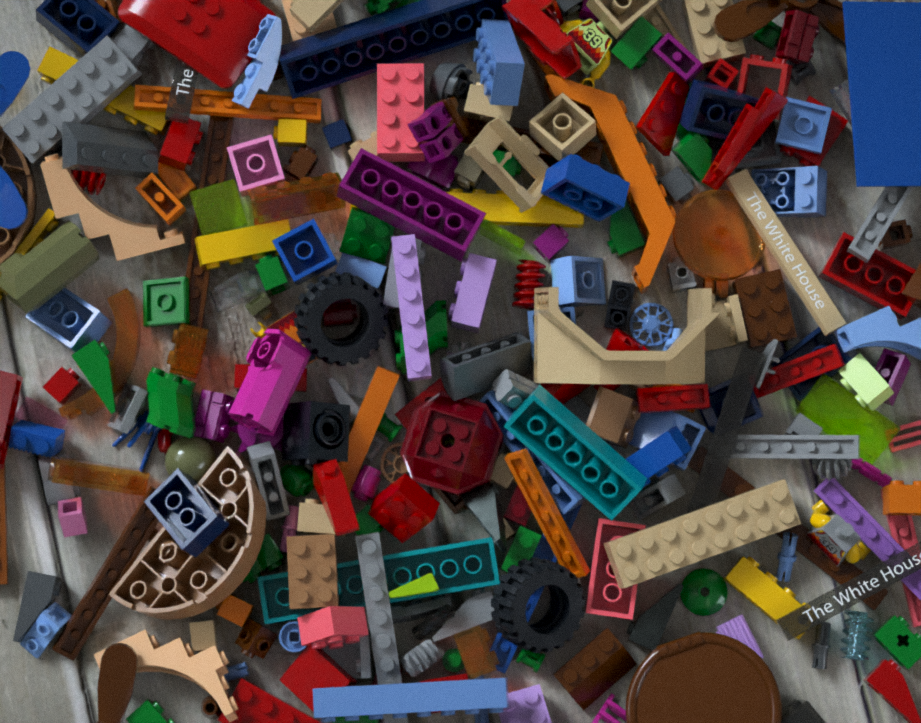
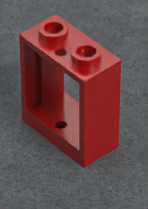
M750 54V58L743 57L737 92L746 93L750 65L781 70L778 94L786 98L792 65L786 64L787 60L781 58H773L772 62L764 61V56ZM783 108L774 120L781 119Z

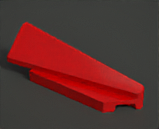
M766 87L755 107L746 103L703 178L702 183L718 190L786 105L788 99Z

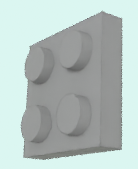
M125 383L116 402L117 413L114 415L110 414L106 426L128 434V431H131L136 424V415L139 409H142L147 401L146 394L148 391Z

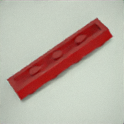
M837 343L770 368L776 373L770 374L766 372L760 388L755 387V374L749 376V380L758 399L845 364Z

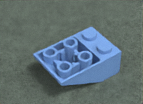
M819 166L752 169V179L777 217H826L827 171Z
M673 411L641 413L633 429V438L628 444L640 450L666 431L677 426L692 448L691 451L685 454L686 460L676 466L674 463L670 464L683 472L690 462L706 427Z

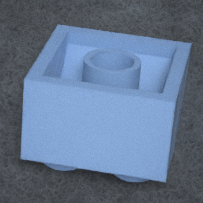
M571 255L551 260L552 287H559V306L580 307L606 304L603 258Z

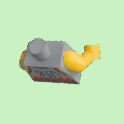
M822 499L811 507L813 513L810 523L813 527L805 535L836 566H839L845 558L849 563H856L860 559L864 560L872 551L862 541L858 544L861 539L860 536L854 531L852 525L846 523L838 514L825 515L830 509L824 504Z

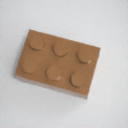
M336 535L286 537L290 609L339 606Z

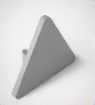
M773 339L755 357L756 388H760L766 372L770 374L776 373L773 369H769L768 366L771 360L777 363L780 362L778 358L773 356L778 343L777 339Z

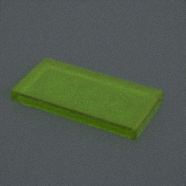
M823 373L798 405L795 412L803 414L822 427L823 431L828 435H860V457L873 465L900 431L901 427L878 411H871L868 406L863 408L854 398V394Z

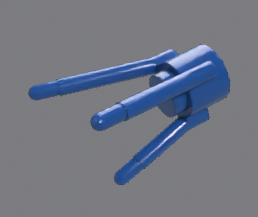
M148 411L138 416L134 428L131 431L129 430L128 434L122 433L112 444L113 447H116L136 427L138 430L127 444L128 448L132 447L142 432L147 435L152 432L139 468L140 472L144 471L157 434L161 430V428L146 422L149 415Z

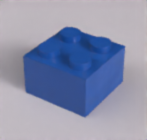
M314 218L272 240L296 286L338 264Z

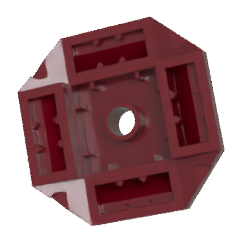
M441 391L414 408L400 455L411 478L416 483L459 496L491 480L504 434L487 404L468 398L454 401L447 392ZM449 437H454V445L450 448H445V440Z

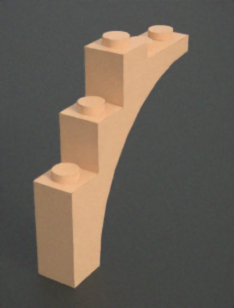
M146 630L118 642L131 646L136 652L138 660L136 673L163 672L187 679L197 684L214 698L229 722L238 719L236 710L239 707L234 697H229L226 691L230 688L224 676L229 673L226 667L229 664V660L224 650L220 652L214 645L194 655L189 642L185 644L180 637L160 647L155 635L150 636ZM106 649L94 654L99 669L102 655Z

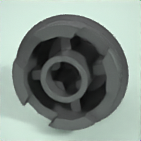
M440 64L432 75L430 93L438 101L455 97L457 102L461 99L466 100L470 84H473V82L469 81V77L473 73L472 70L466 68L464 64Z

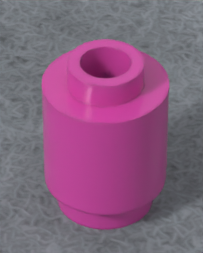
M364 465L363 469L359 471L351 489L355 493L354 497L364 502H367L368 499H373L381 481V471Z

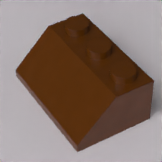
M605 628L552 675L584 711L636 666L637 663L612 632Z

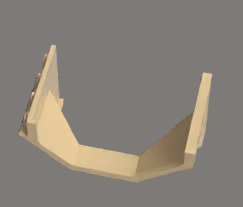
M559 287L534 288V383H705V327L721 313L712 312V308L715 307V294L712 293V288L687 289V327L666 351L606 350L560 311Z

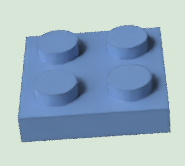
M786 97L788 102L783 107L775 143L820 155L832 108Z

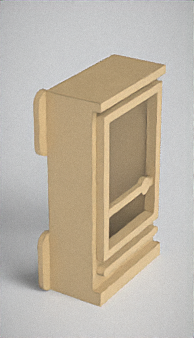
M501 115L488 122L464 153L474 159L520 208L519 211L522 213L534 207L542 197L541 190L546 170L549 166L538 156L540 150L528 136H520ZM501 143L508 152L505 153L504 159L499 164L492 153ZM512 156L535 179L528 190L520 186L502 167Z

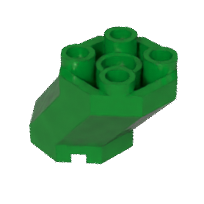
M446 300L435 301L424 311L429 358L438 350L448 349V342H443L448 341ZM401 325L400 330H395L396 347H400L401 352L396 354L397 370L402 371V374H407Z
M152 367L146 379L149 415L146 422L161 429H167L174 434L192 438L196 430L192 398L196 383L179 375L165 373L161 369Z

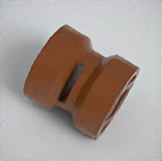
M704 274L703 288H712V293L720 298H727L728 275L713 277L711 274Z

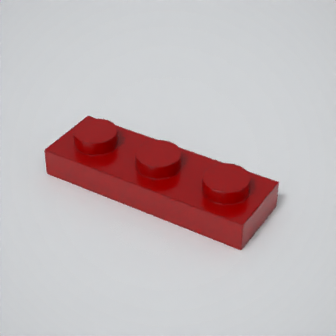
M708 384L638 388L636 390L639 413L708 409L710 407Z

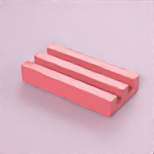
M921 420L884 430L891 453L921 445V440L896 447L893 442L921 435V430L891 437V433L920 426Z

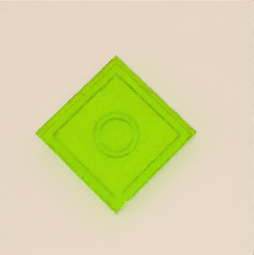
M234 179L189 192L202 236L224 232L248 224Z
M487 219L483 220L480 226V234L521 256L525 248V240Z

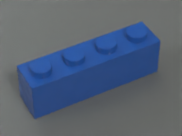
M675 426L626 458V460L647 478L645 487L651 483L649 478L653 475H656L658 478L668 472L667 466L671 463H674L676 466L686 460L685 454L691 451L692 448L678 427Z

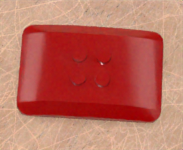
M124 0L118 8V15L123 23L223 89L232 87L252 61V58L247 56L249 53L248 46L251 40L256 38L260 30V22L267 14L276 16L273 11L257 0Z

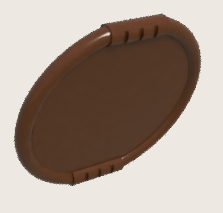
M698 631L656 646L657 648L637 668L630 682L626 697V723H781L782 720L780 691L768 665L746 644L718 633Z

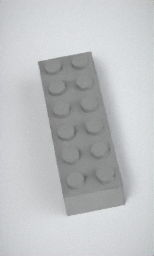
M107 35L2 129L29 161L39 166L45 160L44 157L51 155L62 146V122L88 123L138 79L142 72L116 42Z

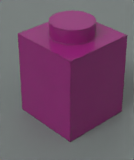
M552 224L533 242L532 247L549 263L568 245L569 240L567 237L569 235L561 226L556 227Z

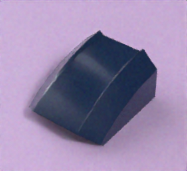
M746 373L709 388L710 407L708 409H699L708 431L716 436L764 417L763 410Z

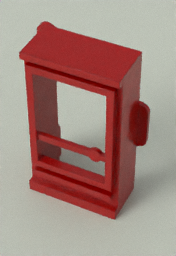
M510 0L505 5H502L503 10L507 13L513 33L530 48L529 52L544 67L548 65L563 80L582 67L573 38L570 35L567 36L566 32L563 33L562 29L532 1Z

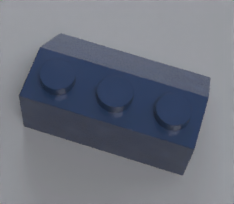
M45 0L36 9V21L81 58L107 35L111 38L120 24L119 20L94 0Z

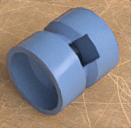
M288 622L282 627L279 633V641L282 647L289 652H302L307 646L301 645L298 622Z

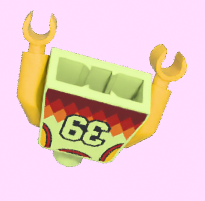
M587 19L584 22L581 20L566 21L559 27L563 33L566 32L567 36L570 35L573 38L582 64L580 69L586 75L591 74L589 78L582 79L580 84H584L587 80L590 82V87L594 88V81L596 79L599 80L610 65L611 50L609 47L612 39L607 35L609 30L600 21L596 24L592 19Z

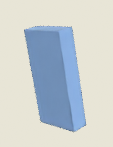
M342 253L335 272L340 275L346 272L351 273L353 276H359L372 287L379 289L387 267L361 257Z

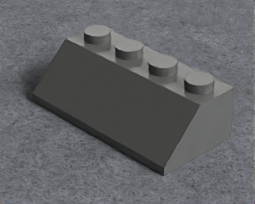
M62 122V169L145 178L150 173L158 174V150L146 132Z

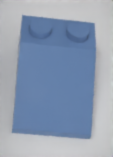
M63 288L40 308L28 312L25 316L73 353L93 340L98 342L112 324L102 312L66 288Z

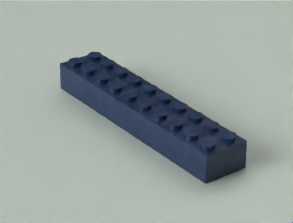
M420 0L281 45L279 59L292 99L377 72V64H403L476 40V30L481 27L482 19L509 20L507 13L502 8V5H505L507 1Z

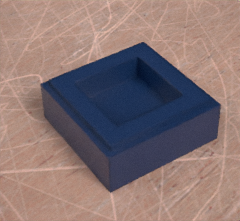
M343 119L322 127L331 150L352 142Z

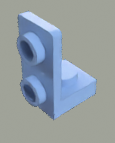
M54 602L40 614L20 645L35 658H39L57 632L66 626L72 615L57 602Z

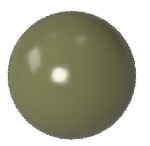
M197 436L192 438L182 437L173 442L168 448L165 456V468L169 476L179 468L198 483L217 460L216 453L213 447L203 438Z

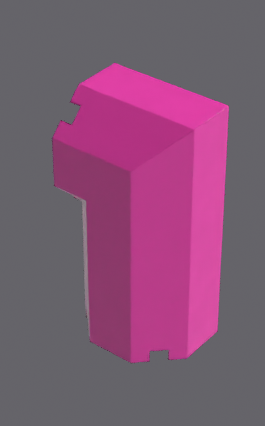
M267 329L263 332L266 334L264 338L257 337L253 341L246 356L247 362L251 366H248L247 375L232 404L229 415L232 420L245 428L251 429L253 427L258 429L257 433L274 436L312 353L281 330Z

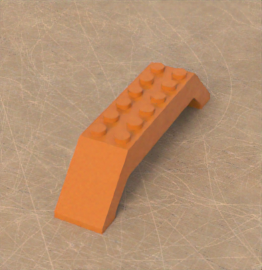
M549 74L545 76L544 88L550 101L552 102L561 93H564L596 121V134L600 143L604 144V151L615 175L630 183L627 200L646 239L640 262L634 266L631 274L640 294L645 293L674 227L675 218H677L676 212L672 205L668 206L666 203V191L662 184L658 185L655 176H657L653 164H648L645 158L647 151L642 142L638 143L635 134H637L634 123L632 121L628 122L625 113H627L624 102L622 100L618 101L617 96L568 79L563 80L559 76Z

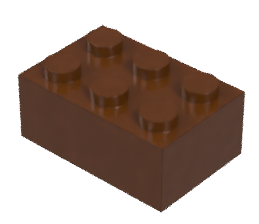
M781 269L734 279L732 286L734 294H738L748 338L746 342L748 351L766 347L773 339H777V344L797 338Z

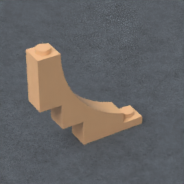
M58 154L44 157L45 161L41 162L40 166L55 218L58 219L79 213L84 234L88 239L110 235L117 261L185 243L183 231L178 232L177 229L164 232V236L160 237L157 225L132 222L120 218L99 206L83 191L71 170L62 169V157H59Z

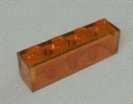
M329 172L322 176L303 177L296 181H282L276 185L257 186L254 189L247 190L250 214L254 225L346 208V202L337 197L338 187L342 181L339 173Z
M51 455L47 479L52 483L145 496L149 472L144 469Z

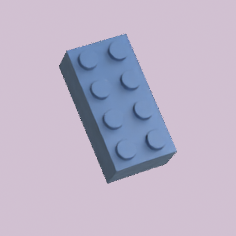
M482 19L481 27L476 30L478 47L473 50V62L477 64L476 70L477 73H480V83L484 85V95L488 97L490 105L518 106L525 63L509 20Z

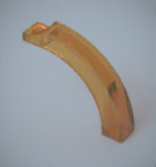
M128 288L107 298L113 311L117 333L116 348L111 361L115 397L130 378L140 349L141 325L135 300ZM92 388L81 397L58 408L64 419L69 418L73 420L83 414L82 410L85 409L86 413L92 416L102 410L105 404L94 388Z

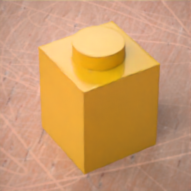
M278 119V126H274V140H277L278 145L283 147H303L307 145V120Z

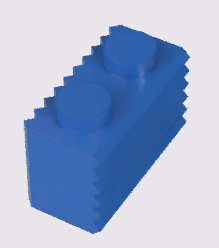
M20 419L11 427L9 448L13 447L15 450L18 448L19 451L23 450V452H32V454L36 453L37 455L40 454L41 456L45 455V457L49 456L52 458L63 449L65 430Z

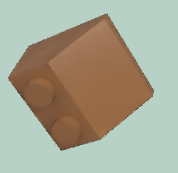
M599 386L586 425L606 443L627 449L628 443L633 438L635 423L641 415L638 412V402Z

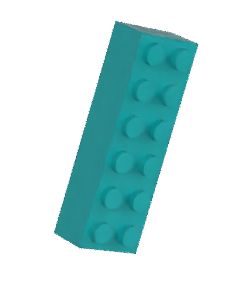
M541 385L528 396L504 425L510 433L611 521L643 489L647 478Z

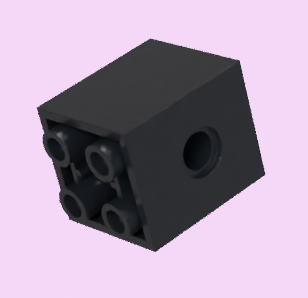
M315 401L289 403L283 420L282 460L291 461L292 466L311 465V467L314 464L334 459L338 463L348 462L350 405Z

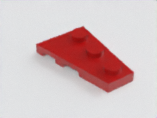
M669 72L636 125V129L663 156H670L689 86L676 72Z

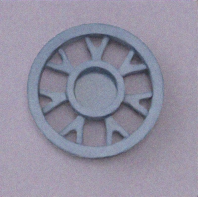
M645 303L636 308L632 313L629 322L630 332L633 338L644 346L653 347L661 345L672 333V316L660 304ZM650 307H657L656 316L649 314ZM641 309L647 315L643 320L636 315ZM665 312L668 319L660 322L658 316ZM642 322V329L634 330L633 323ZM661 325L669 327L667 334L659 330ZM643 331L649 334L646 341L639 338ZM658 333L660 341L653 342L652 334Z

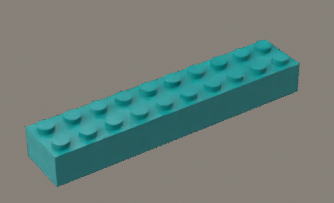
M491 537L383 556L388 593L429 573L433 574L439 587L437 592L400 598H390L389 596L390 604L500 584L494 544ZM359 560L337 563L339 606L366 608ZM288 572L257 577L264 623L266 625L297 620L300 616L323 609H290Z

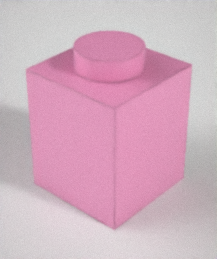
M82 498L58 501V518L64 537L88 533L87 516Z

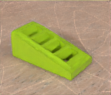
M429 573L390 591L388 594L390 598H400L437 592L439 587L433 574Z

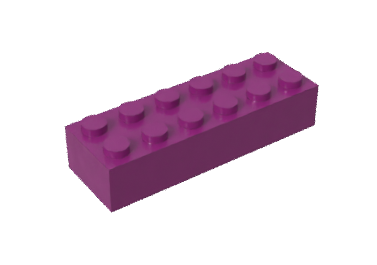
M362 148L359 150L338 187L337 197L409 235L415 234V238L461 262L480 230L486 215L485 212Z

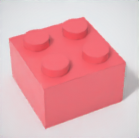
M329 606L297 618L301 645L312 646V649H321L329 646V649H339L343 647V643L360 642L359 638L369 635L364 607Z

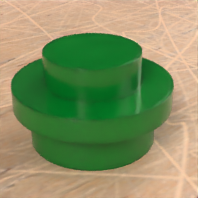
M453 648L445 652L442 662L448 671L458 672L464 668L466 657L461 650Z

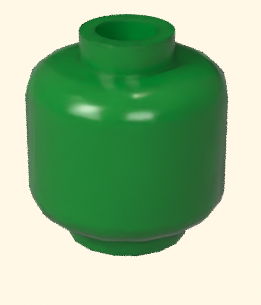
M286 464L281 469L280 476L284 490L294 497L306 496L311 492L314 484L313 473L305 466H292Z

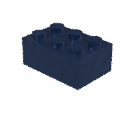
M179 468L144 500L145 504L180 548L195 558L230 525L194 479Z

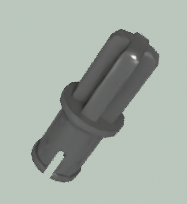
M817 622L815 643H812V646H814L812 668L827 669L828 650L831 648V645H829L831 624L829 622Z

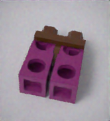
M455 97L431 104L420 117L407 124L417 143L422 142L419 146L429 163L447 158L462 142L463 138L470 134L467 130L470 123L466 117L458 114L456 109L459 104Z

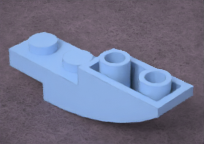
M267 14L260 22V30L256 38L252 39L249 43V53L247 56L252 58L253 61L247 66L245 76L241 84L236 87L232 99L234 103L248 109L258 90L268 91L280 57L282 44L281 19Z

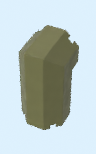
M68 220L27 254L15 253L0 265V289L9 300L25 313L37 310L99 260V253L86 236L83 237L80 234L81 230L78 226Z

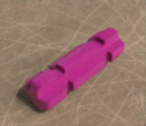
M862 458L852 459L851 468L854 470L858 469L859 473L873 482L877 481V484L881 487L889 485L890 481H892L889 475L886 473L882 474L881 470L867 461L863 462Z

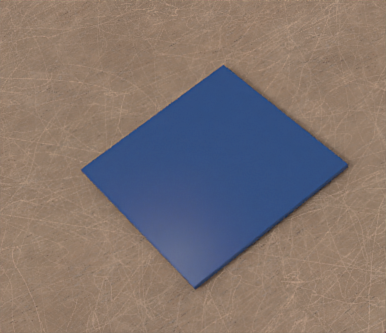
M844 1L842 5L857 187H921V2Z

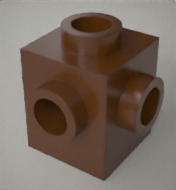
M248 618L235 644L242 647L241 653L253 659L256 655L264 659L278 634Z

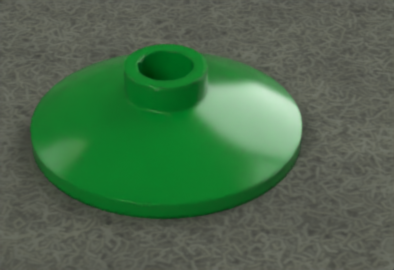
M711 569L694 570L684 578L681 584L684 585L680 593L681 600L684 606L696 615H712L718 612L726 602L728 594L726 583L720 574ZM703 587L709 590V594L706 597L700 593Z

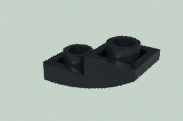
M612 280L604 327L617 328L623 331L628 330L636 284Z

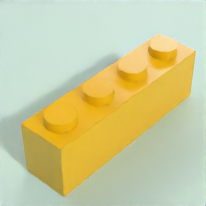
M286 219L196 237L195 245L200 267L206 266L207 270L221 267L220 263L229 262L230 265L243 263L245 258L252 257V260L256 261L271 253H275V256H280L272 240L291 231L289 220Z
M742 556L723 579L795 640H799L817 618L813 615V609L805 602L801 605L794 599L796 594L789 588L785 587L782 589L777 585L776 582L778 580L767 571L764 574L759 570L758 567L760 565L753 558L748 556L746 559ZM810 608H811V610L808 611V613H809V615L811 616L813 622H811V620H810L809 616L807 615V613L802 614L803 612H805L806 610H808V609H810Z

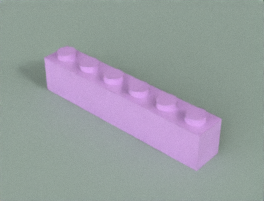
M415 234L391 237L408 381L432 379Z

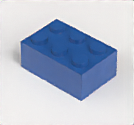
M570 154L546 170L541 194L600 222L625 207L630 183L618 175L603 170L598 165L583 160L578 155Z

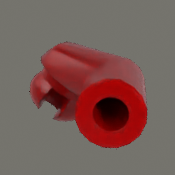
M164 428L158 433V449L166 455L168 448L171 446V436L174 433Z

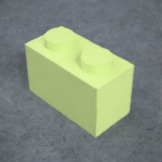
M861 353L856 355L838 371L842 376L840 382L848 391L853 389L857 395L854 398L863 408L868 406L871 411H874L894 394L887 382Z

